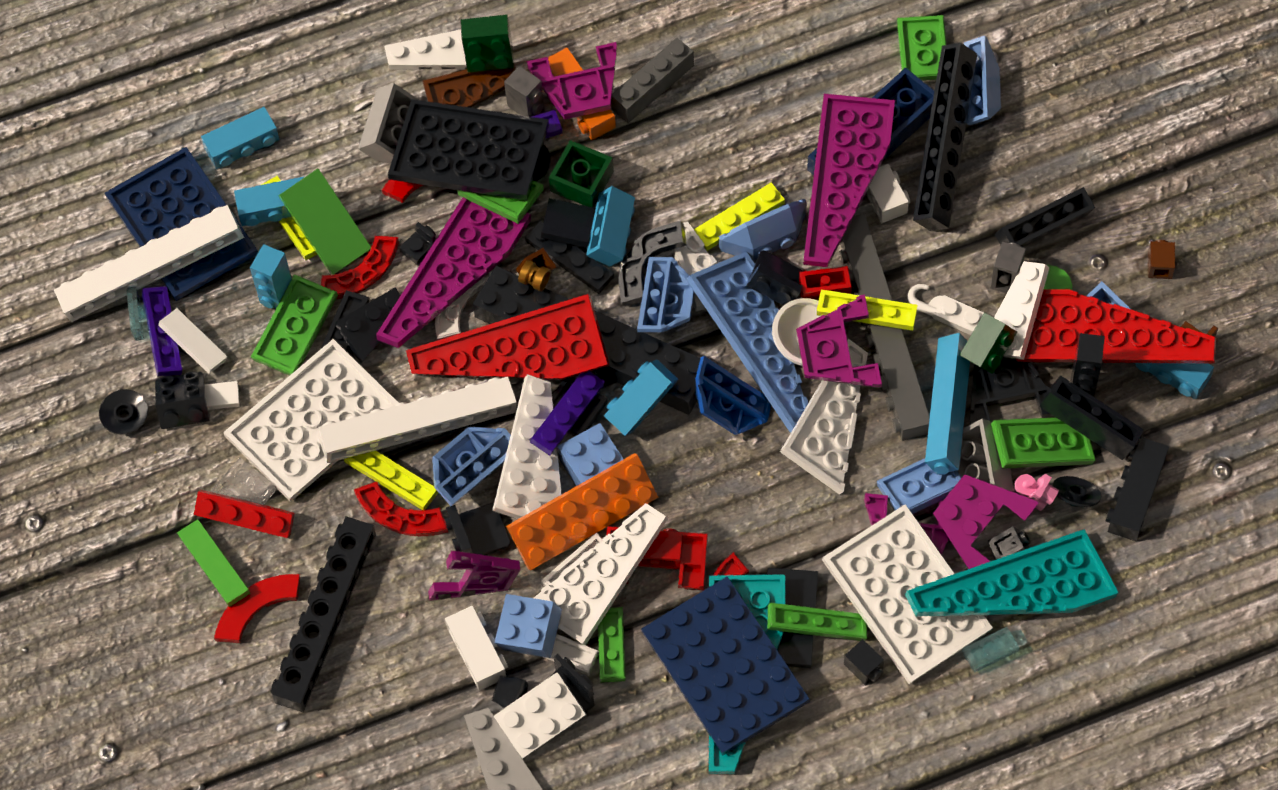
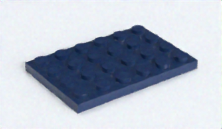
M187 147L104 193L139 247L146 245L152 239H158L167 235L172 229L181 228L189 224L195 218L211 213L217 207L226 206V203ZM238 221L237 223L244 238L161 278L175 301L258 254L257 248Z
M728 577L723 578L641 628L644 637L722 756L810 702L809 697Z

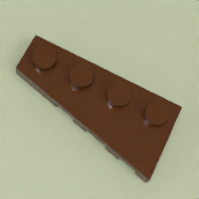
M514 63V68L470 73L466 69L423 80V86L428 102L470 108L505 90L504 81L516 70Z

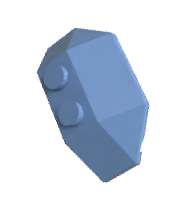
M986 36L964 42L965 46L978 54L966 122L968 125L988 120L1001 109L1000 68Z
M805 198L763 214L732 229L729 233L719 236V249L721 252L735 256L747 252L754 261L757 260L762 250L772 254V252L781 248L787 249L797 241L807 213Z
M649 257L637 326L638 332H665L690 321L694 290L687 282L688 273L677 264L673 257Z
M468 427L432 457L434 488L450 506L460 501L504 463L511 436L505 428Z

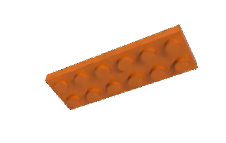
M634 453L506 527L527 569L531 571L659 497L639 456Z

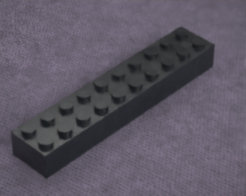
M495 266L475 299L473 309L475 318L492 324L570 299L546 288L540 292L534 289L531 284L525 285L518 282V275ZM595 311L609 365L592 371L625 385L629 380H635L639 376L637 371L646 361L650 363L654 360H659L679 379L660 402L690 415L698 401L695 378L700 358L644 332H638L633 327Z

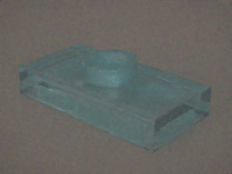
M136 286L128 287L126 291L130 329L136 341L144 340L142 320L146 319L144 305L140 306V297Z
M1007 627L962 648V653L974 673L1019 651V646Z

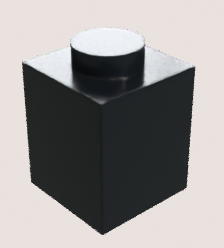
M864 639L844 655V665L864 685L871 680L873 682L876 681L884 672V659Z

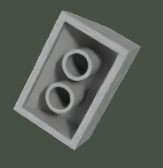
M395 83L377 89L358 149L376 161L391 163L411 99H419Z
M980 419L963 428L959 470H957L961 477L966 474L1015 492L1010 468L1002 469L991 427L992 421Z

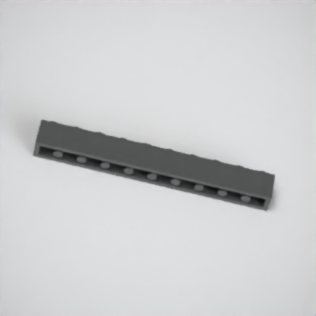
M865 214L856 215L853 217L840 242L842 250L839 251L842 264L848 266L851 285L853 284L855 290L852 294L859 296L865 294L866 297L892 301ZM860 322L862 327L866 326L868 333L865 336L868 347H873V364L878 363L881 373V389H886L888 395L885 398L887 409L889 412L893 411L894 414L892 423L895 433H900L902 441L928 435L930 417L902 329Z

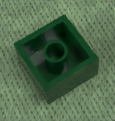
M508 14L461 19V39L468 73L514 68L513 44Z
M570 140L549 176L550 192L581 205L594 208L599 193L604 190L614 172L613 157Z

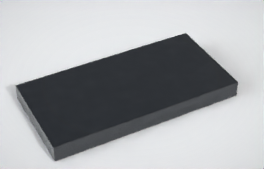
M768 568L767 575H785L786 605L816 608L818 571ZM792 632L783 633L777 651L788 667L811 668L814 635Z

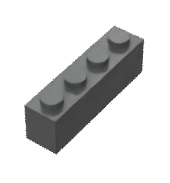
M679 38L674 39L612 93L611 109L627 123L632 121L694 66V51Z

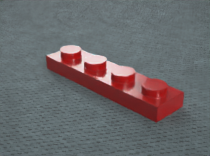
M205 490L198 491L194 515L284 538L291 536L295 515L294 512Z

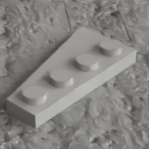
M489 708L464 715L488 790H542Z

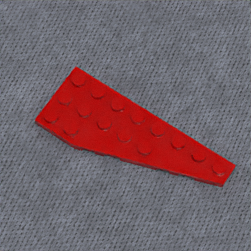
M1043 289L1024 360L1016 359L1018 362H1074L1079 334L1084 333L1105 336L1102 363L1215 364L1216 338L1196 330L1173 325L1165 320L1161 321L1152 318L1150 315L1116 304L1112 305L1100 301L1095 297L1081 295L1070 289Z
M590 294L406 350L411 373L422 375L525 378L527 375L544 379H566L609 365Z

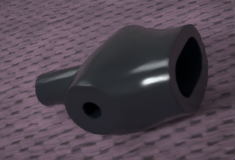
M500 675L491 701L499 704L502 708H506L527 693L528 682L520 678Z

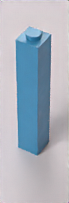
M960 333L938 338L925 463L937 475L959 470L970 368V361L960 356L967 343V340Z

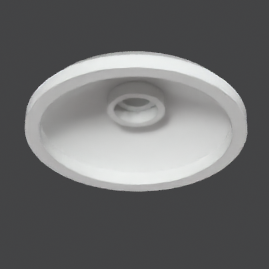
M800 298L785 304L776 314L772 325L773 340L780 353L791 362L801 366L803 365L796 329L820 317L817 315L819 301L810 298Z

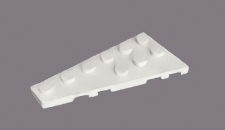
M848 339L847 343L852 367L866 365L868 352ZM822 380L780 452L840 495L844 492L845 487L844 477L848 470L849 463H847L853 442L857 419L856 409L857 403L860 402L861 393L859 391L861 385Z

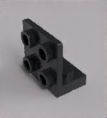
M556 654L554 656L555 672L552 675L558 672L581 708L587 713L595 706L593 683L586 675L582 674L580 676L574 670L576 667L567 657L563 659L559 654Z

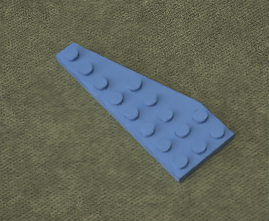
M744 252L689 275L687 282L791 433L808 405V400L803 395L800 386L802 381L800 375L796 373L795 363L780 353L773 340L772 325L779 309L775 307L772 299L746 286L755 263L748 253Z

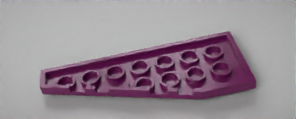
M824 94L803 265L829 266L890 147L895 100Z
M463 197L376 334L377 340L397 348L401 347L510 255L530 223L531 214L526 213L519 224Z

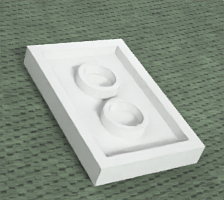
M556 672L495 714L494 718L523 759L583 718L586 713L558 672Z

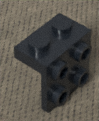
M762 250L757 257L746 286L785 305L795 300L800 294L803 286L799 284V272L803 271L781 258Z
M188 372L184 375L173 377L164 376L155 381V405L161 429L210 421L202 372Z
M489 503L460 514L457 511L456 505L446 507L447 517L444 518L447 531H452L455 539H452V544L455 551L488 555L510 546V540L500 514L492 511L494 503Z

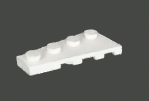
M461 29L384 46L390 70H420L421 67H431L432 70H442V67H455L456 70H465L466 67Z
M683 222L687 246L672 250L677 264L688 275L717 264L713 255H709L704 248L705 244L689 222ZM694 292L693 306L695 311L706 309Z
M1023 262L994 317L1017 331L1013 343L1008 347L1003 357L1022 360L1025 358L1050 268L1046 264Z

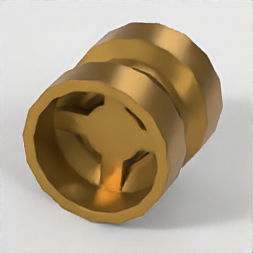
M527 260L521 268L518 282L525 285L531 284L534 289L541 292L549 281L551 270L546 267H537L536 263Z

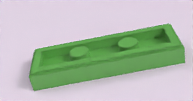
M623 607L610 608L598 625L600 682L626 681Z

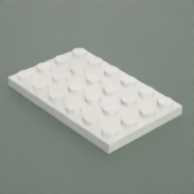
M332 339L224 432V436L291 502L337 462H326L319 440L318 427L330 421L339 422L346 420L352 415L362 416L369 414L375 409L381 408L384 410L392 408L398 402Z
M906 505L901 506L822 558L826 567L908 684H911L993 629L984 615L915 616L905 596L906 591L953 575L954 572Z

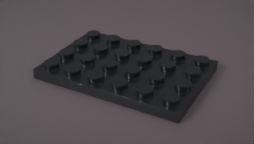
M411 99L388 171V178L395 181L527 201L549 128V119Z

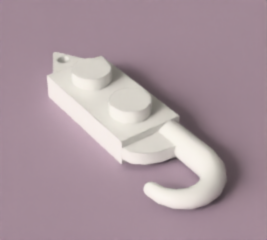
M917 284L909 290L908 301L910 304L918 305V311L928 314L933 319L969 335L973 333L984 312L945 295L933 298L929 304L918 300L915 296L916 292L922 289H929V286L925 284Z

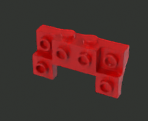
M607 526L606 536L612 534L619 527ZM671 528L661 530L638 566L680 569L678 588L704 590L708 534L678 532Z

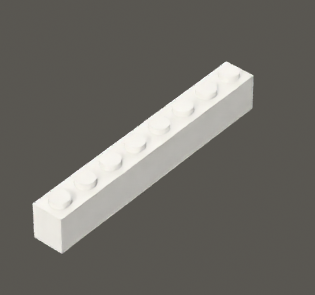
M228 205L217 207L211 213L195 218L181 228L172 229L165 236L152 239L146 245L138 249H132L116 260H109L103 266L87 271L73 281L64 282L54 291L64 314L73 322L244 238Z
M495 377L486 383H473L456 391L446 390L437 396H424L414 402L398 403L392 408L384 410L379 408L362 416L352 415L343 421L327 422L318 427L319 440L326 462L330 463L516 413L517 401L508 377Z

